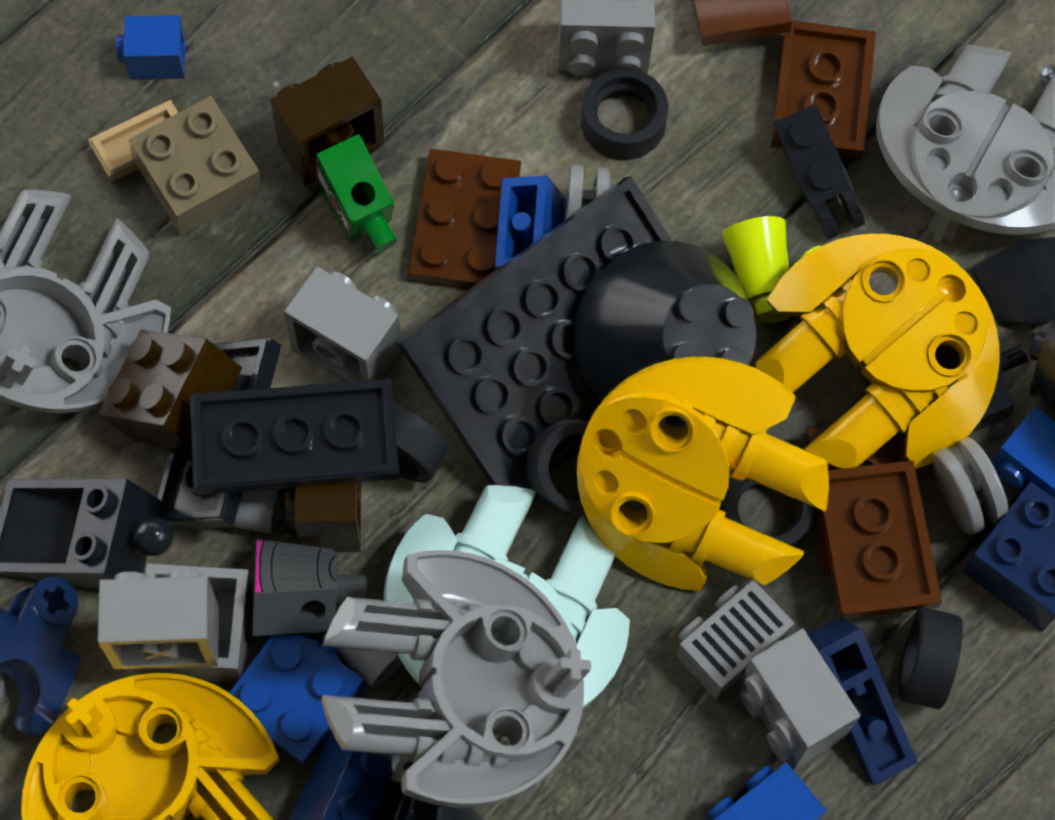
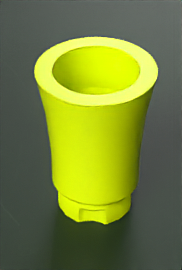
M776 216L757 217L741 221L725 229L721 236L731 257L736 276L749 297L756 325L773 324L789 319L791 315L777 314L766 302L776 284L790 269L787 252L786 220Z

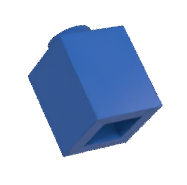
M180 15L125 16L124 34L117 35L116 52L118 62H125L130 79L185 78L186 37Z

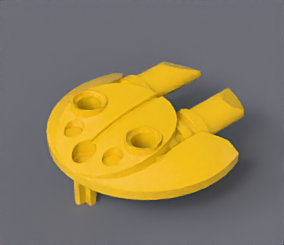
M861 234L835 240L808 253L795 263L776 284L766 301L777 314L800 316L802 321L755 361L756 369L770 375L794 393L833 358L839 360L846 354L855 367L858 365L861 367V374L872 383L865 389L866 395L804 448V450L826 459L827 464L838 469L859 467L900 431L903 434L905 433L904 458L907 461H914L915 470L933 463V452L942 448L957 447L956 442L970 435L988 408L995 390L1000 363L999 340L993 314L987 300L969 274L947 255L930 245L911 238L891 234ZM880 272L888 274L894 281V292L889 295L875 293L870 287V276ZM948 345L956 349L960 358L959 366L955 369H945L940 366L935 357L936 348Z
M684 357L667 360L644 368L617 385L603 399L593 413L581 441L577 463V482L581 503L588 521L602 543L614 552L620 561L637 573L658 583L683 590L701 591L706 583L708 574L704 561H708L747 579H754L755 582L764 586L788 571L804 555L803 550L725 517V511L719 508L721 500H724L731 476L742 482L745 478H748L826 512L829 494L827 460L766 433L768 428L787 419L795 401V395L773 377L754 367L715 357ZM671 415L678 416L686 422V425L678 428L670 427L663 421V418ZM638 501L646 508L639 511L631 510L624 502Z
M147 673L115 680L95 689L79 700L75 697L67 703L69 708L55 721L38 745L27 771L22 793V820H185L191 813L195 818L202 817L204 820H274L243 785L242 781L243 775L267 774L280 760L274 744L263 725L241 701L229 692L204 680L186 675ZM166 723L177 726L176 736L170 742L158 744L152 741L153 733L158 726ZM87 790L95 792L96 799L94 805L89 810L82 813L72 812V802L78 793Z

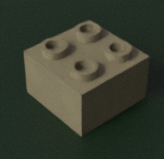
M211 95L129 139L132 157L138 169L180 235L261 191L260 173L257 166Z

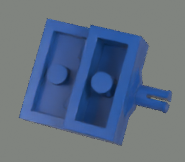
M299 633L272 635L229 693L241 701L257 717L274 745L305 766L331 731L322 705V696L359 698L365 691L366 684L364 678L342 664L336 654L338 647L322 646L325 636L318 642L305 638Z

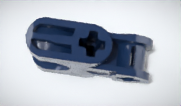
M57 576L47 577L37 582L33 587H28L17 593L11 600L7 611L0 607V671L8 674L14 680L19 691L20 702L14 716V725L32 738H36L48 730L57 719L80 664V656L62 645L77 614L79 606L78 596L69 582Z

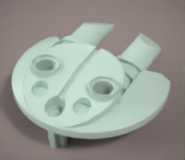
M487 485L483 489L462 533L456 535L444 518L430 514L422 516L405 534L393 555L385 579L384 601L414 602L402 582L404 559L408 554L435 550L459 551L482 556L505 565L531 582L548 598L567 624L577 649L581 650V660H590L591 671L584 677L583 708L590 704L604 690L621 664L627 646L630 619L617 608L597 609L595 600L615 559V553L602 543L588 519L583 515L579 517L551 578L544 580L533 572L530 576L524 574L525 568L508 562L506 556L537 494L535 490L514 486ZM491 632L497 642L508 645V642L501 634ZM397 653L407 671L419 683V672L424 661L412 660L410 654Z

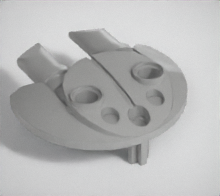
M966 45L948 75L941 78L928 67L910 66L901 72L888 86L879 105L876 119L879 147L886 163L901 184L922 203L935 211L927 229L934 233L932 240L941 243L944 238L951 242L960 224L987 232L1015 235L1034 234L1055 228V74L1052 75L1031 114L1014 103L1009 107L1005 105L1006 99L990 94L1012 53L994 48Z
M23 190L20 192L0 231V400L31 411L45 413L79 412L103 405L108 389L114 383L128 355L129 348L140 330L168 332L171 307L158 300L130 307L128 302L150 258V252L118 218L114 220L85 282L76 285L65 277L61 280L56 277V273L44 269L41 259L72 199L70 194L45 190ZM62 358L74 359L80 365L81 371L69 370L63 364Z
M435 550L408 554L404 559L402 582L413 598V603L347 597L330 623L322 646L410 654L412 660L424 662L419 672L418 686L423 688L418 694L419 698H415L413 703L322 696L321 701L327 721L342 750L408 755L411 761L415 763L401 777L403 794L427 803L443 804L454 808L489 806L514 798L534 787L561 761L577 733L584 704V677L591 671L590 660H581V650L577 649L567 624L554 605L531 582L505 565L491 559L459 551ZM491 632L501 634L508 642V645L497 642ZM492 730L505 734L510 742V746L500 744L493 736Z

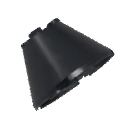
M665 240L643 243L628 248L619 253L620 255L606 265L602 271H598L580 300L574 325L575 355L586 386H590L600 402L617 385L644 368L671 359L715 357L740 362L753 367L757 332L754 312L749 297L739 279L726 264L712 253L695 245ZM674 415L663 418L667 425L684 421L682 418Z

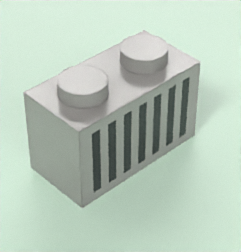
M754 579L742 590L737 585L731 587L715 603V606L719 609L706 621L700 616L697 617L678 636L682 642L677 650V659L715 700H718L743 677L753 657L789 637L795 625L791 618Z

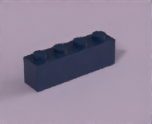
M331 730L289 820H372L401 755L342 750Z

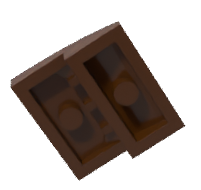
M691 0L694 17L697 18L702 46L792 32V19L787 0Z

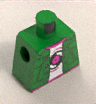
M360 134L318 153L316 156L315 183L348 240L354 241L363 236L372 254H379L397 243V239L388 224L392 220L394 203Z

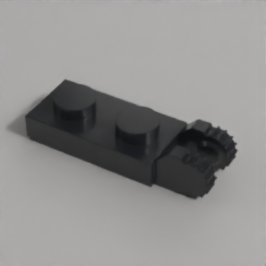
M817 104L773 122V129L809 209L813 208L827 240L838 236L836 221L825 202L836 197L840 198L846 217L855 229L865 225V219L859 204L852 193L854 188Z

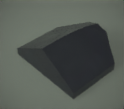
M1055 237L1020 240L972 268L971 271L998 325L1008 326L1011 323L1044 325L1053 321L1055 314Z

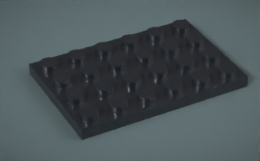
M632 176L624 177L396 342L491 485L530 489L526 462L529 448L537 435L556 422L566 420L589 422L601 403L590 386H586L575 355L574 325L580 300L598 271H602L606 265L620 255L619 253L643 243L672 241ZM582 438L566 439L555 447L550 457L549 473L579 452Z

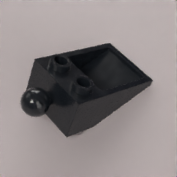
M127 478L8 479L0 508V577L37 583L47 577L57 576L69 582L74 589L99 593L100 580L115 579V575L122 572L143 573L147 556H159L169 550L173 543V530L165 519L157 517L160 499Z

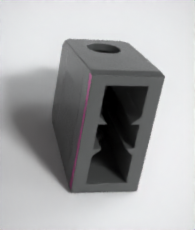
M256 540L252 635L263 636L327 631L335 616L336 605H342L347 597L366 599V576L337 575L336 551L331 548Z

